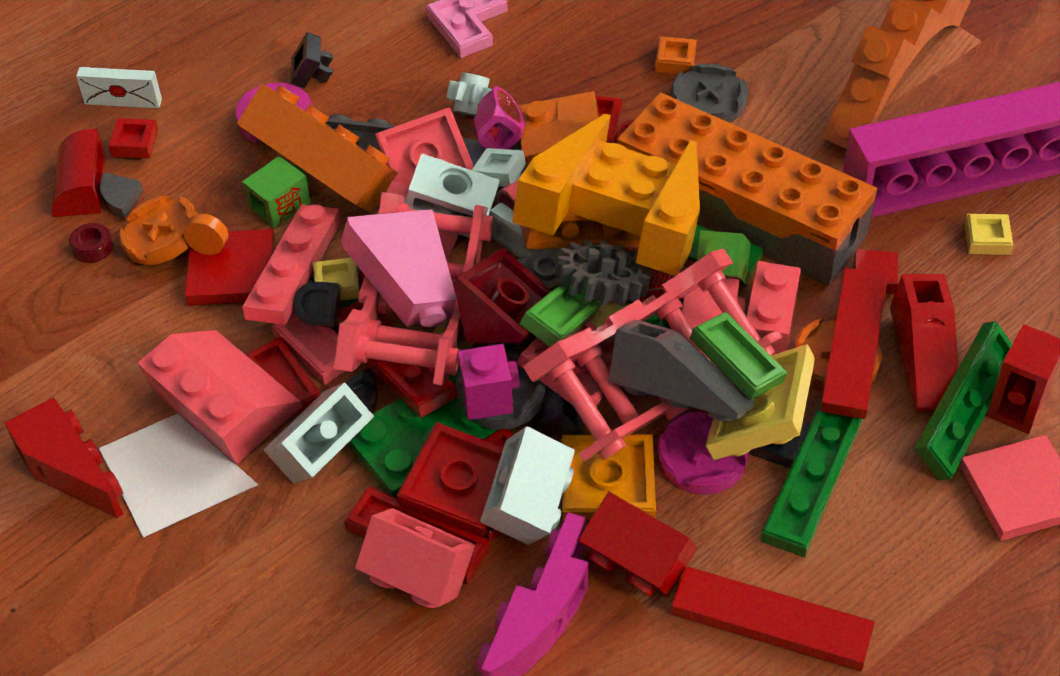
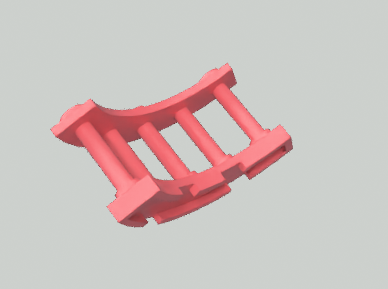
M382 192L379 214L420 210L410 209L409 204H404V195ZM475 205L473 218L433 212L438 230L470 235L465 264L447 262L451 280H455L458 276L477 265L480 261L483 241L490 242L493 216H487L488 207ZM365 276L358 302L364 303L362 310L352 309L347 319L339 325L334 369L352 372L357 369L361 362L366 363L368 359L435 368L433 384L443 385L449 375L456 376L459 365L458 351H460L464 335L457 300L444 334L383 326L381 321H379L380 315H388L389 311H393V309Z
M724 249L708 253L693 265L662 284L661 287L665 294L656 299L652 295L642 302L638 299L604 320L606 324L596 330L591 331L589 327L573 336L560 340L523 366L532 382L549 376L552 382L557 380L596 440L595 443L579 453L583 461L596 454H599L604 461L627 446L623 440L624 438L664 414L668 421L689 409L670 406L665 402L666 399L659 397L661 400L660 404L639 415L620 385L608 382L610 370L601 357L604 354L601 347L615 340L616 330L635 319L645 322L657 314L660 320L665 319L672 330L678 331L710 360L689 339L693 328L680 310L683 305L679 299L700 287L703 292H709L722 313L727 312L770 356L775 353L771 345L783 338L780 332L777 330L760 338L723 282L726 277L722 271L733 264ZM577 361L581 368L586 366L623 423L622 426L611 431L574 374L573 369L576 367L574 362Z

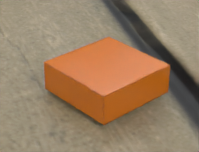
M659 37L655 72L679 74L683 71V74L691 71L695 61L697 40Z

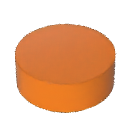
M208 214L194 215L184 229V238L188 245L195 251L206 255H215L221 252L229 237L226 226L218 218Z

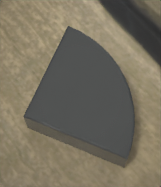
M104 172L100 182L103 200L110 211L116 216L125 219L143 192L141 182Z

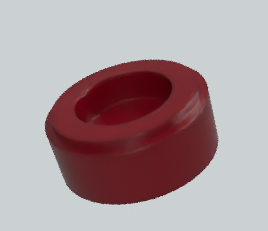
M88 223L81 225L69 237L73 256L83 263L99 262L105 259L113 249L110 232L102 224Z

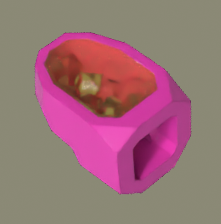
M494 87L483 96L477 105L478 113L473 120L475 133L479 144L485 149L510 150L522 138L525 128L523 115L510 94L500 87Z

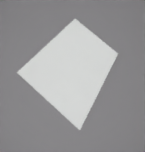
M175 414L99 448L109 469L114 473L124 494L122 496L143 538L258 485L179 414Z

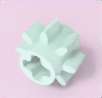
M462 72L460 81L450 80L446 99L455 102L453 111L475 117L478 113L477 105L483 96L492 90L488 88L490 79Z

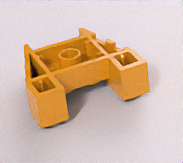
M603 114L532 159L518 179L513 223L553 236L566 214L571 213L641 236L636 258L637 264L674 276L680 273L691 252L700 212L697 142L690 140L676 165L658 156L644 155L626 149L620 144L607 143L611 115Z

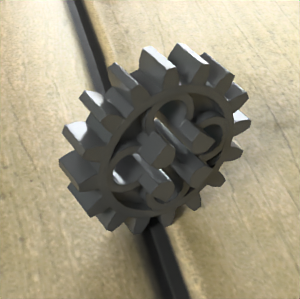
M585 239L582 246L571 242L568 249H561L555 276L559 277L558 284L560 286H570L569 294L577 295L581 293L585 295L584 301L586 302L595 299L600 300L603 306H607L609 301H615L619 306H625L626 299L635 302L640 299V296H647L653 270L652 268L637 264L638 252L635 250L626 252L622 250V244L618 243L613 247V245L607 244L605 240H600L599 244H593L588 239Z

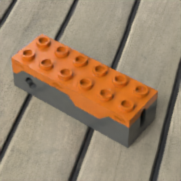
M661 92L637 118L624 121L615 133L613 143L620 144L626 149L644 155L661 157L667 162L676 165L690 140L697 142L700 202L697 224L717 232L742 233L751 244L763 248V255L784 265L801 268L800 272L827 285L831 284L868 235L877 187Z

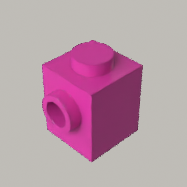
M504 344L458 351L461 386L468 420L513 413L512 389L520 388L516 361H507Z

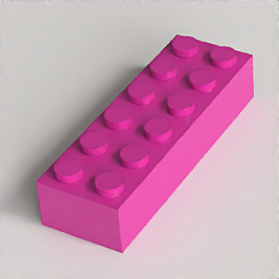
M1060 82L850 128L843 173L877 187L872 217L1060 174Z

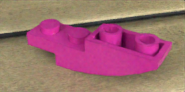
M567 513L561 529L556 528L551 532L546 549V555L549 556L545 568L537 567L530 589L516 585L510 602L503 601L501 603L494 624L497 633L492 644L484 643L478 657L477 671L481 672L482 676H522L551 649L569 625L588 589V562L580 560L584 545L579 541L586 528V517Z

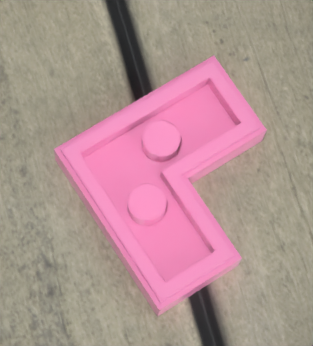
M439 0L425 6L428 19L460 58L493 46V35L484 26L482 21L508 12L506 0Z

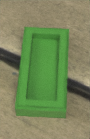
M559 285L529 309L519 324L551 347L556 342L573 336L596 315L601 304L595 299L586 302L584 301L585 295L581 293L571 295L569 294L570 286Z
M727 312L694 327L689 339L750 400L783 383L788 372Z

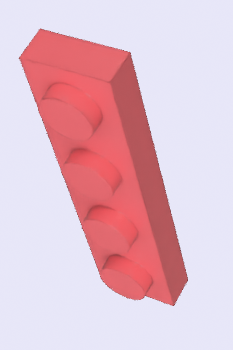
M300 205L242 306L245 320L287 324L294 311V297L297 291L303 285L309 283L314 274L313 262L321 261L341 223L340 209L322 207L320 205Z

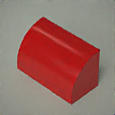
M98 128L74 132L61 142L57 157L51 210L52 217L101 213L102 194L100 182L105 172L106 154Z

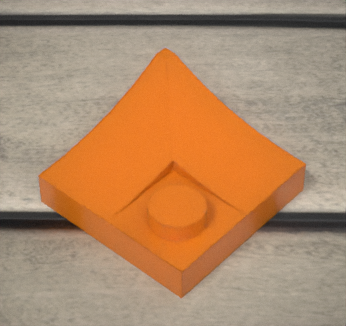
M595 91L544 101H534L518 106L525 123L521 138V149L524 152L526 161L525 169L535 156L599 117Z

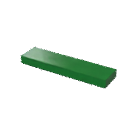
M996 321L982 324L914 448L938 481L952 479L989 409L1003 361L1012 346V342Z
M822 399L761 534V542L804 558L807 555L864 420L820 412Z

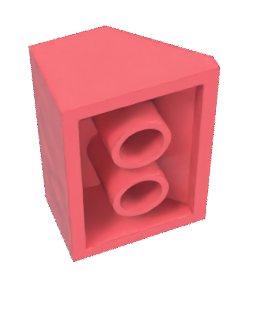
M217 330L171 334L137 363L152 390L236 465L303 406L298 398Z

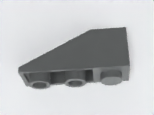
M636 319L616 330L608 382L624 386V390L633 395L645 396L651 394L666 399L665 402L673 407H694L708 411V415L711 418L719 421L737 420L753 408L754 400H750L720 369L678 331Z

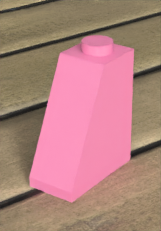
M433 210L347 217L341 239L343 249L378 290L405 326L421 324L423 327H433L448 321L457 299Z

